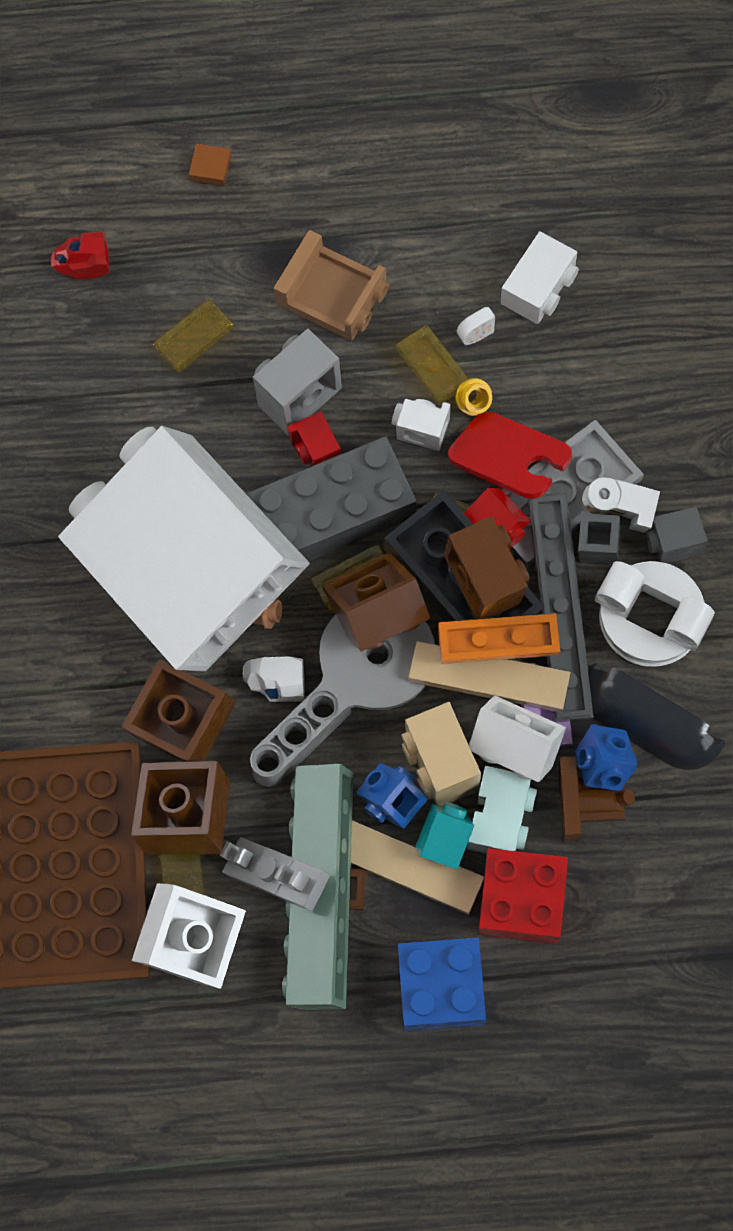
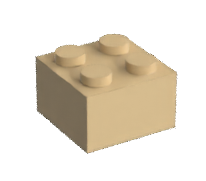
M450 702L405 719L406 733L401 734L404 742L402 748L410 766L417 763L419 768L417 770L419 777L417 782L420 790L428 797V800L432 799L434 804L444 806L445 802L452 803L479 792L481 772Z

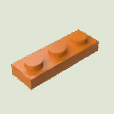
M556 613L438 623L441 664L559 655L560 653Z

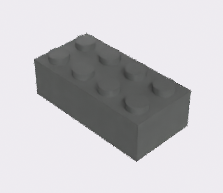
M387 436L247 493V496L308 562L403 523L417 512V501Z

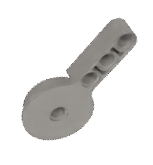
M335 615L326 626L320 642L319 655L323 673L321 683L251 753V770L256 782L267 787L276 786L282 782L296 766L351 714V708L387 710L399 707L414 699L426 686L409 682L408 680L416 642L435 645L432 632L427 623L424 621L410 632H401L386 639L377 648L366 649L360 652L348 638L338 617ZM385 651L387 652L388 659L382 664H373L367 659L372 653L379 652L383 654ZM319 705H328L334 710L332 715L325 718L318 717L313 713L314 709ZM299 731L305 734L307 738L301 744L293 745L286 741V737L291 732ZM265 758H273L279 763L278 767L271 772L260 770L258 764Z

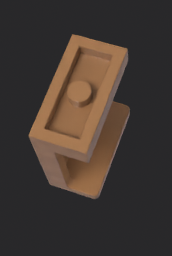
M309 230L276 283L274 295L276 305L353 341L357 332H363L368 326L372 316L370 310L376 301L380 303L384 299L389 288V282L386 280L385 267L378 265L374 271L323 246L321 235Z

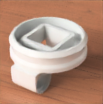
M618 561L614 562L595 597V601L601 604L599 620L607 643L624 659L642 666L667 665L681 659L690 650L696 651L715 614L714 610L704 603L703 596L692 578L679 568L662 562L649 561L634 565ZM641 591L677 608L665 631L664 637H659L626 620Z

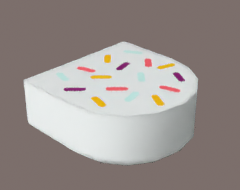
M484 307L462 321L457 329V334L465 345L473 344L494 333V314L489 307Z

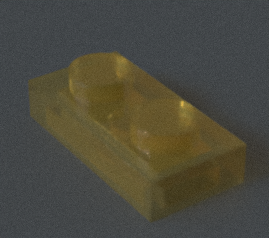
M425 325L397 343V351L438 405L456 395L459 386L468 380V377L428 325Z

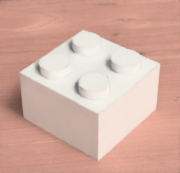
M157 883L132 961L201 985L221 989L246 910L176 885Z

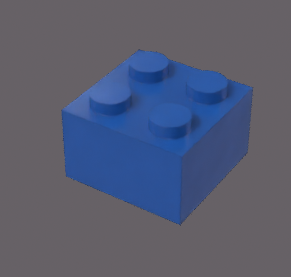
M479 938L398 944L404 1031L485 1025L486 1014Z

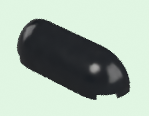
M593 663L588 670L593 717L606 727L626 730L629 741L670 766L683 770L705 767L712 763L725 747L723 739H716L707 733L711 726L626 673L614 667L608 673L601 669L598 663Z

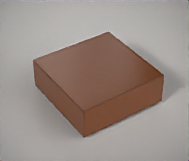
M196 144L189 171L190 181L225 186L232 157L231 149Z

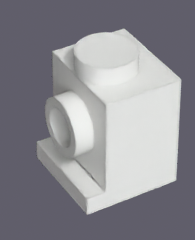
M405 399L404 404L397 403L392 418V425H396L397 439L439 451L450 420V404L443 402L440 409L432 402L424 399H416L415 401Z

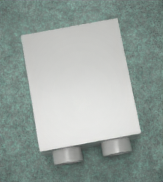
M161 426L158 430L154 427H147L137 432L123 446L120 452V459L125 465L107 484L102 481L95 482L82 490L70 504L69 513L75 519L58 537L176 670L207 671L310 563L192 435Z

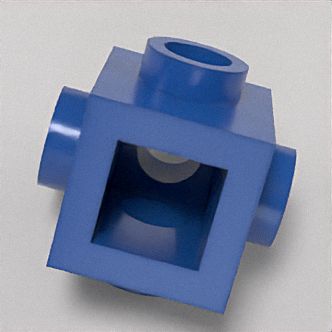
M591 725L575 750L577 765L581 770L585 786L621 791L637 767V758L633 753L626 730Z
M382 763L368 774L364 784L356 792L366 802L367 805L364 807V810L379 823H383L386 819L405 829L428 800V797L414 784L416 779L411 773L401 766L393 769Z

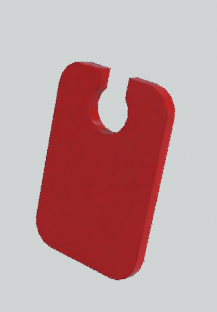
M484 412L476 416L450 446L448 457L450 463L459 469L524 498L536 499L548 491L552 486V479L543 475L531 474L527 470L528 466L535 461L543 460L549 462L553 468L563 472L572 460V449L560 440L494 412Z

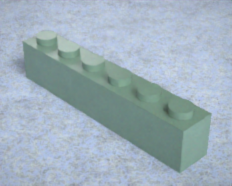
M341 764L296 766L295 778L291 782L290 790L294 801V817H291L289 822V834L293 840L292 856L290 857L321 869L330 875L312 912L286 901L289 935L284 940V953L288 959L287 975L284 976L282 982V991L286 999V1005L300 1010L346 1009L354 773Z

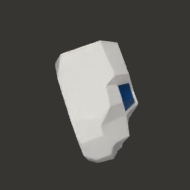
M289 656L263 657L252 659L245 663L243 667V680L255 693H262L270 702H298L305 700L303 659Z

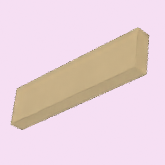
M417 641L408 680L413 683L487 698L497 696L511 703L563 713L571 672L508 659L441 664L440 646Z
M352 821L351 865L364 869L371 874L464 914H470L484 881L483 876L458 866V869H454L420 857L415 847Z

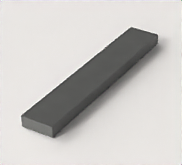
M567 493L546 494L536 499H528L539 601L544 605L541 615L556 613L560 653L559 655L546 656V664L548 668L571 672L563 713L552 711L553 722L592 720L593 709Z

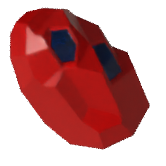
M105 232L82 233L79 237L68 238L54 250L51 256V267L64 277L77 280L99 278L110 272Z

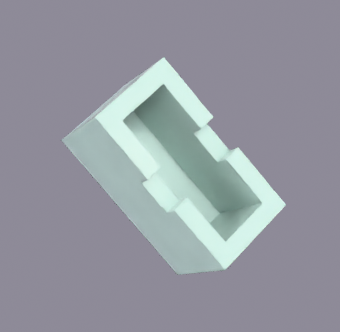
M485 766L478 795V804L483 805L484 809L483 813L477 811L474 813L473 824L475 826L468 841V850L486 854L488 848L516 851V849L524 850L529 827L521 826L524 811L532 812L537 789L529 788L531 780L523 779L512 771Z

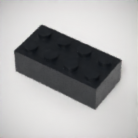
M443 490L384 538L383 549L387 554L391 553L416 578L421 594L445 622L476 620L444 557L448 536L473 525V523ZM527 587L519 605L491 618L540 615L544 605Z

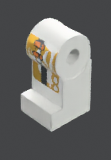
M601 477L585 488L582 494V501L584 507L593 514L602 515L608 512L630 518L629 529L644 533L652 528L660 491L612 478Z

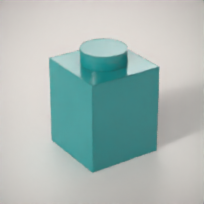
M445 802L443 807L432 803L415 846L420 857L458 869L475 826L470 817L466 815V809L449 802Z

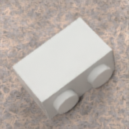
M539 231L503 285L501 304L539 324L545 314L550 316L554 312L560 300L558 293L564 285L569 287L573 283L579 271V268L575 266L577 251Z
M494 696L480 709L469 747L471 752L478 754L486 762L498 763L515 771L523 779L540 782L553 767L566 727Z

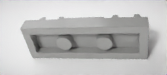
M240 837L236 846L227 841L222 854H220L222 858L228 861L222 871L227 876L311 912L330 877L329 874L321 869Z

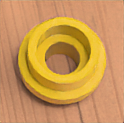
M478 378L464 381L456 392L457 406L462 412L471 416L485 412L492 403V391L489 385ZM476 390V399L473 402H469L470 393Z

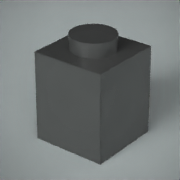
M697 506L654 517L652 528L645 533L649 552L651 554L656 553L658 561L662 563L703 554L708 542Z
M581 513L578 549L579 562L613 564L618 561L620 516Z

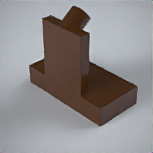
M576 756L560 757L558 777L563 843L579 842L582 834L581 822L625 820L624 807L635 802V795L632 790H623L622 788L621 791L585 786L584 782H578Z

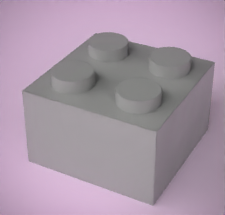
M306 329L300 336L294 335L289 338L284 344L282 351L272 360L266 359L257 367L253 376L258 407L288 436L287 426L311 416L342 389L339 357L309 329Z

